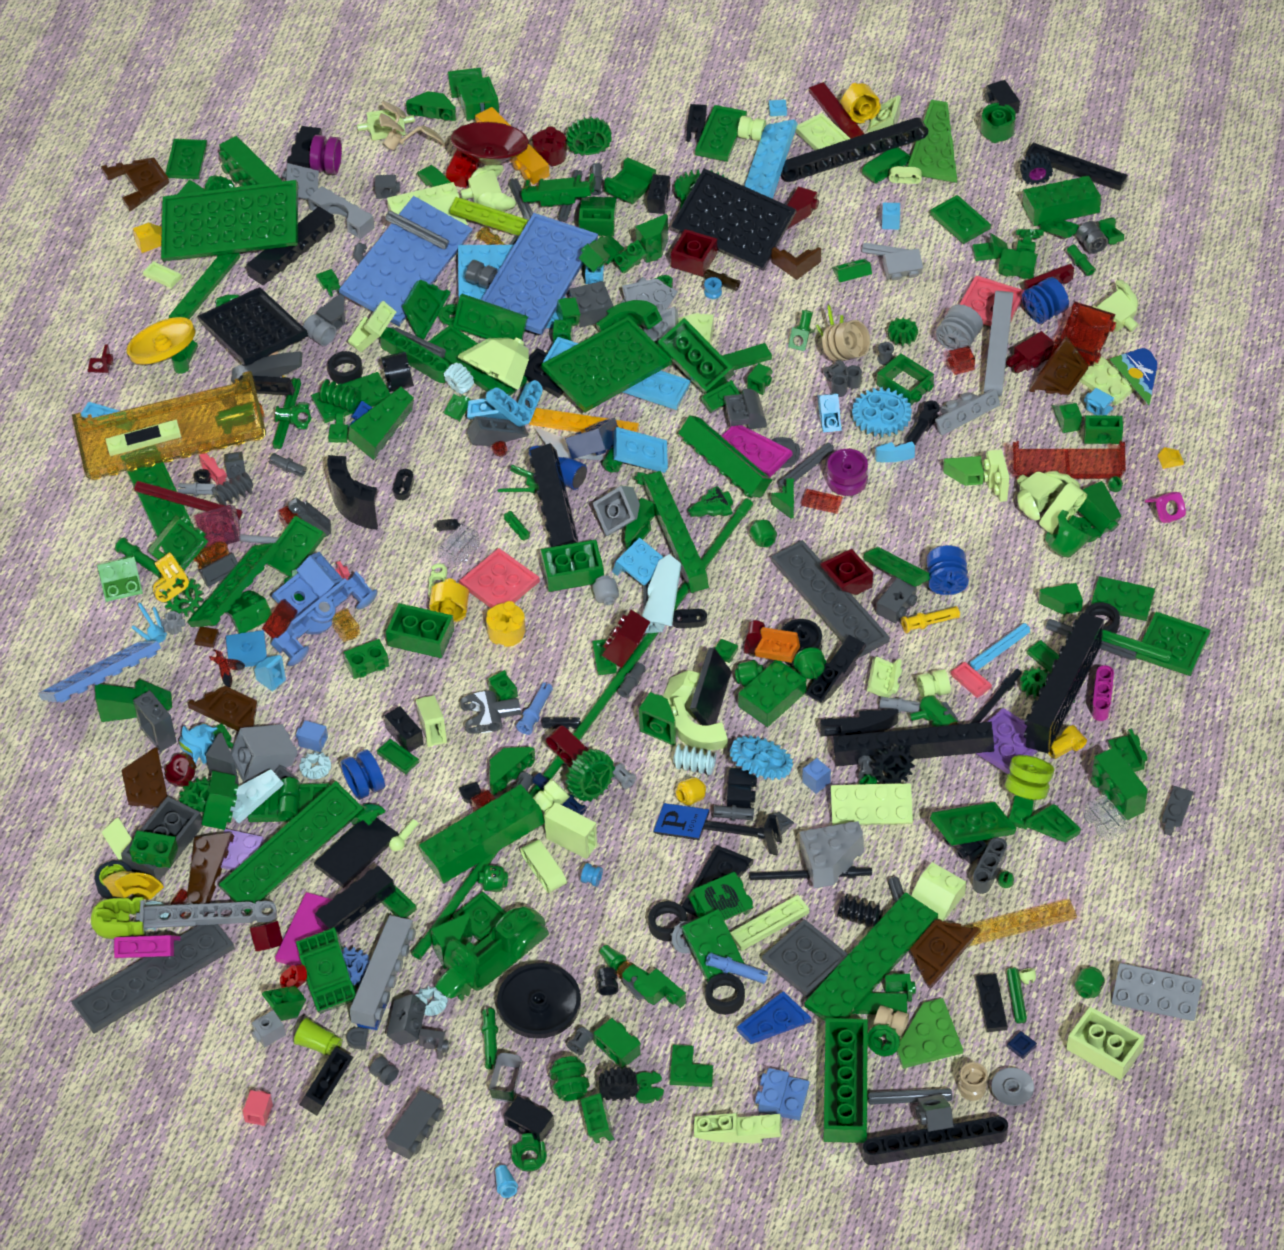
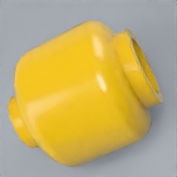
M691 777L680 782L676 790L677 799L687 806L702 801L706 794L704 782L697 777Z

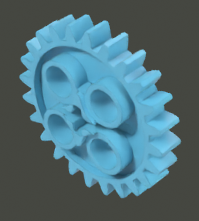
M882 387L880 391H877L875 388H873V392L866 390V395L861 393L860 398H856V403H853L852 416L853 421H856V426H861V431L867 429V434L874 432V437L878 433H880L881 437L885 433L890 437L891 432L897 435L898 429L904 431V426L908 427V422L911 421V404L908 403V398H903L902 393L897 395V390L890 392V388H888L886 391H883Z
M749 735V738L746 736L738 737L737 740H734L730 749V756L733 757L732 761L737 762L736 766H742L743 771L748 770L749 774L754 773L756 777L763 776L765 780L767 777L771 780H774V778L780 780L781 777L786 778V775L789 776L793 766V759L790 758V754H786V749H780L781 745L775 746L774 741L768 742L766 738L761 740L759 736L756 739Z

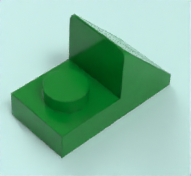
M992 233L990 234V243L972 245L975 261L1000 259L1002 250L1008 249L1007 243Z
M786 478V486H783V493L771 494V504L789 518H794V478Z
M1014 796L1009 820L1015 827L1027 830L1028 827L1025 826V822L1032 816L1037 800Z

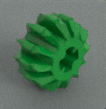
M209 176L205 184V191L233 188L235 184L232 180L227 179V177Z
M904 317L891 321L888 328L890 342L894 341L895 345L901 343L902 347L905 343L910 346L911 342H915L918 335L916 322L911 321V318L904 319Z
M1030 667L1029 671H1024L1023 676L1020 678L1022 692H1026L1027 697L1033 695L1035 699L1039 695L1040 688L1042 686L1045 687L1048 675L1047 669L1041 670L1040 667L1037 669Z

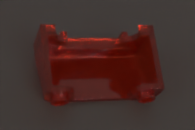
M1074 301L1066 326L1060 338L1056 337L1051 356L1064 338L1068 337L1087 362L1088 367L1094 366L1095 363L1098 364L1102 355L1100 352L1110 332L1115 330L1117 322H1114L1116 314Z

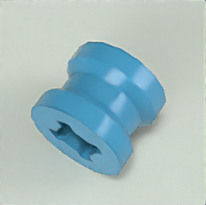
M715 277L705 280V296L709 299L719 298L722 295L721 280Z
M586 863L581 874V882H589L597 887L602 879L603 868L599 866L595 868L591 864Z

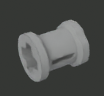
M620 763L615 766L613 771L615 776L612 778L617 779L624 789H628L635 783L637 776L634 773L628 772L625 769V765Z

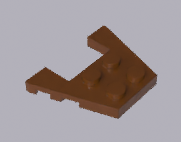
M154 157L134 160L131 164L123 165L121 162L116 163V166L107 167V165L101 166V170L107 180L125 174L135 188L136 192L122 197L123 203L129 212L169 183L168 176Z

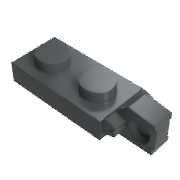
M297 497L288 502V508L293 513H298L302 520L322 530L326 534L325 537L331 534V520L307 501L302 502Z
M1177 786L1173 787L1162 818V823L1166 824L1164 834L1172 836L1174 828L1182 826L1193 791Z

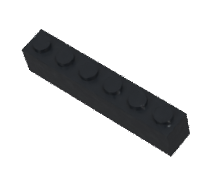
M318 206L298 222V245L263 250L246 264L248 276L261 285L271 281L279 272L284 271L290 263L295 262L300 255L307 252L310 247L320 242L326 234L334 230V215Z
M551 443L530 450L531 458L529 460L532 468L535 470V474H533L534 480L539 486L537 494L543 503L541 510L543 515L546 516L545 527L550 532V538H548L550 546L556 547L578 543L579 540L557 450Z

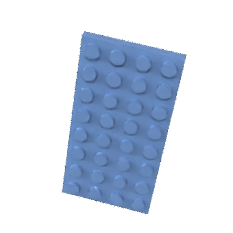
M415 196L411 198L399 215L449 240L448 247L442 249L391 223L339 289L340 294L373 312L379 303L384 301L396 311L390 322L398 326L407 317L402 305L416 281L423 280L432 285L458 252V245H463L473 232V228Z
M533 213L481 300L529 316L526 330L542 335L557 309L558 299L564 298L583 265V262L579 259L582 254L581 249L586 244L590 245L592 241H597L598 234Z

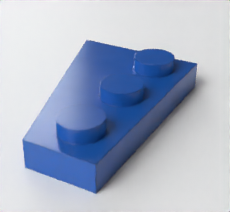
M783 991L738 1025L737 1032L750 1044H754L811 1023L812 1018Z

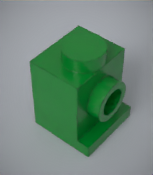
M758 363L747 377V389H752L764 395L765 387H768L772 381V369Z
M505 670L488 678L489 690L495 692L498 701L518 697L517 687L507 676Z

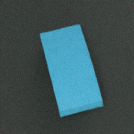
M912 441L897 447L890 442L875 448L876 462H899L915 458V445Z

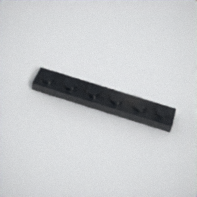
M1034 142L1026 152V156L1029 158L1031 157L1030 154L1036 156V153H1039V155L1043 153L1049 157L1053 168L1079 177L1089 176L1094 182L1120 191L1128 180L1127 174Z

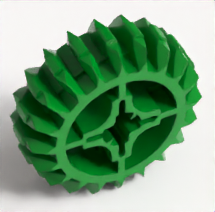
M592 116L587 119L584 117L582 120L577 119V123L572 122V125L568 127L566 142L570 151H573L574 154L579 153L581 156L599 154L600 151H606V147H610L612 132L604 119L600 120L598 117L593 119Z
M589 749L588 751H583L582 755H577V759L572 761V766L568 767L570 771L566 774L568 779L565 781L567 789L575 798L584 802H591L593 799L597 800L599 795H604V790L608 789V785L613 783L611 778L615 776L613 773L615 770L614 762L608 754L601 750Z

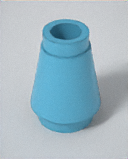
M500 1165L495 1169L497 1192L503 1198H510L517 1193L518 1184L507 1166Z

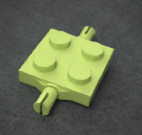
M387 109L366 113L367 123L357 124L358 132L368 130L371 133L372 141L385 139L392 128L381 126L379 116L383 113L395 121L396 115ZM414 115L407 116L406 118L400 116L398 124L404 128L406 123L415 122ZM405 128L403 132L399 131L402 134V136L406 135Z

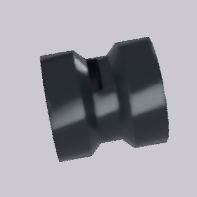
M610 967L599 969L596 973L597 981L599 982L598 993L603 996L616 994L619 991L618 983L616 982L617 971Z

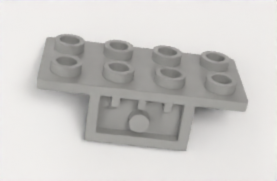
M1120 963L1112 1004L1194 1021L1202 980Z

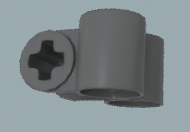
M837 360L834 365L823 368L824 376L831 382V393H837L838 397L847 394V387L856 389L861 386L862 369L859 366L851 365L847 367L843 361Z

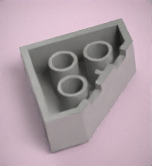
M859 821L799 832L801 853L814 889L835 885L838 877L853 865V860L864 853L863 832Z

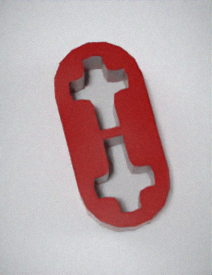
M303 964L292 965L285 970L280 977L281 988L290 986L298 988L305 983L307 979L306 967Z

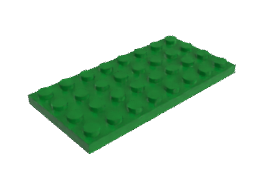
M297 180L163 196L161 259L163 262L298 245Z

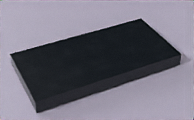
M715 647L708 648L690 706V710L702 726L716 724L732 673Z
M378 818L370 825L362 820L316 860L314 866L344 888L386 850L391 839L399 836V833Z

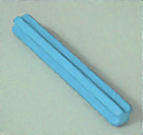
M1026 623L1021 624L970 661V666L975 671H978L1030 633V627Z

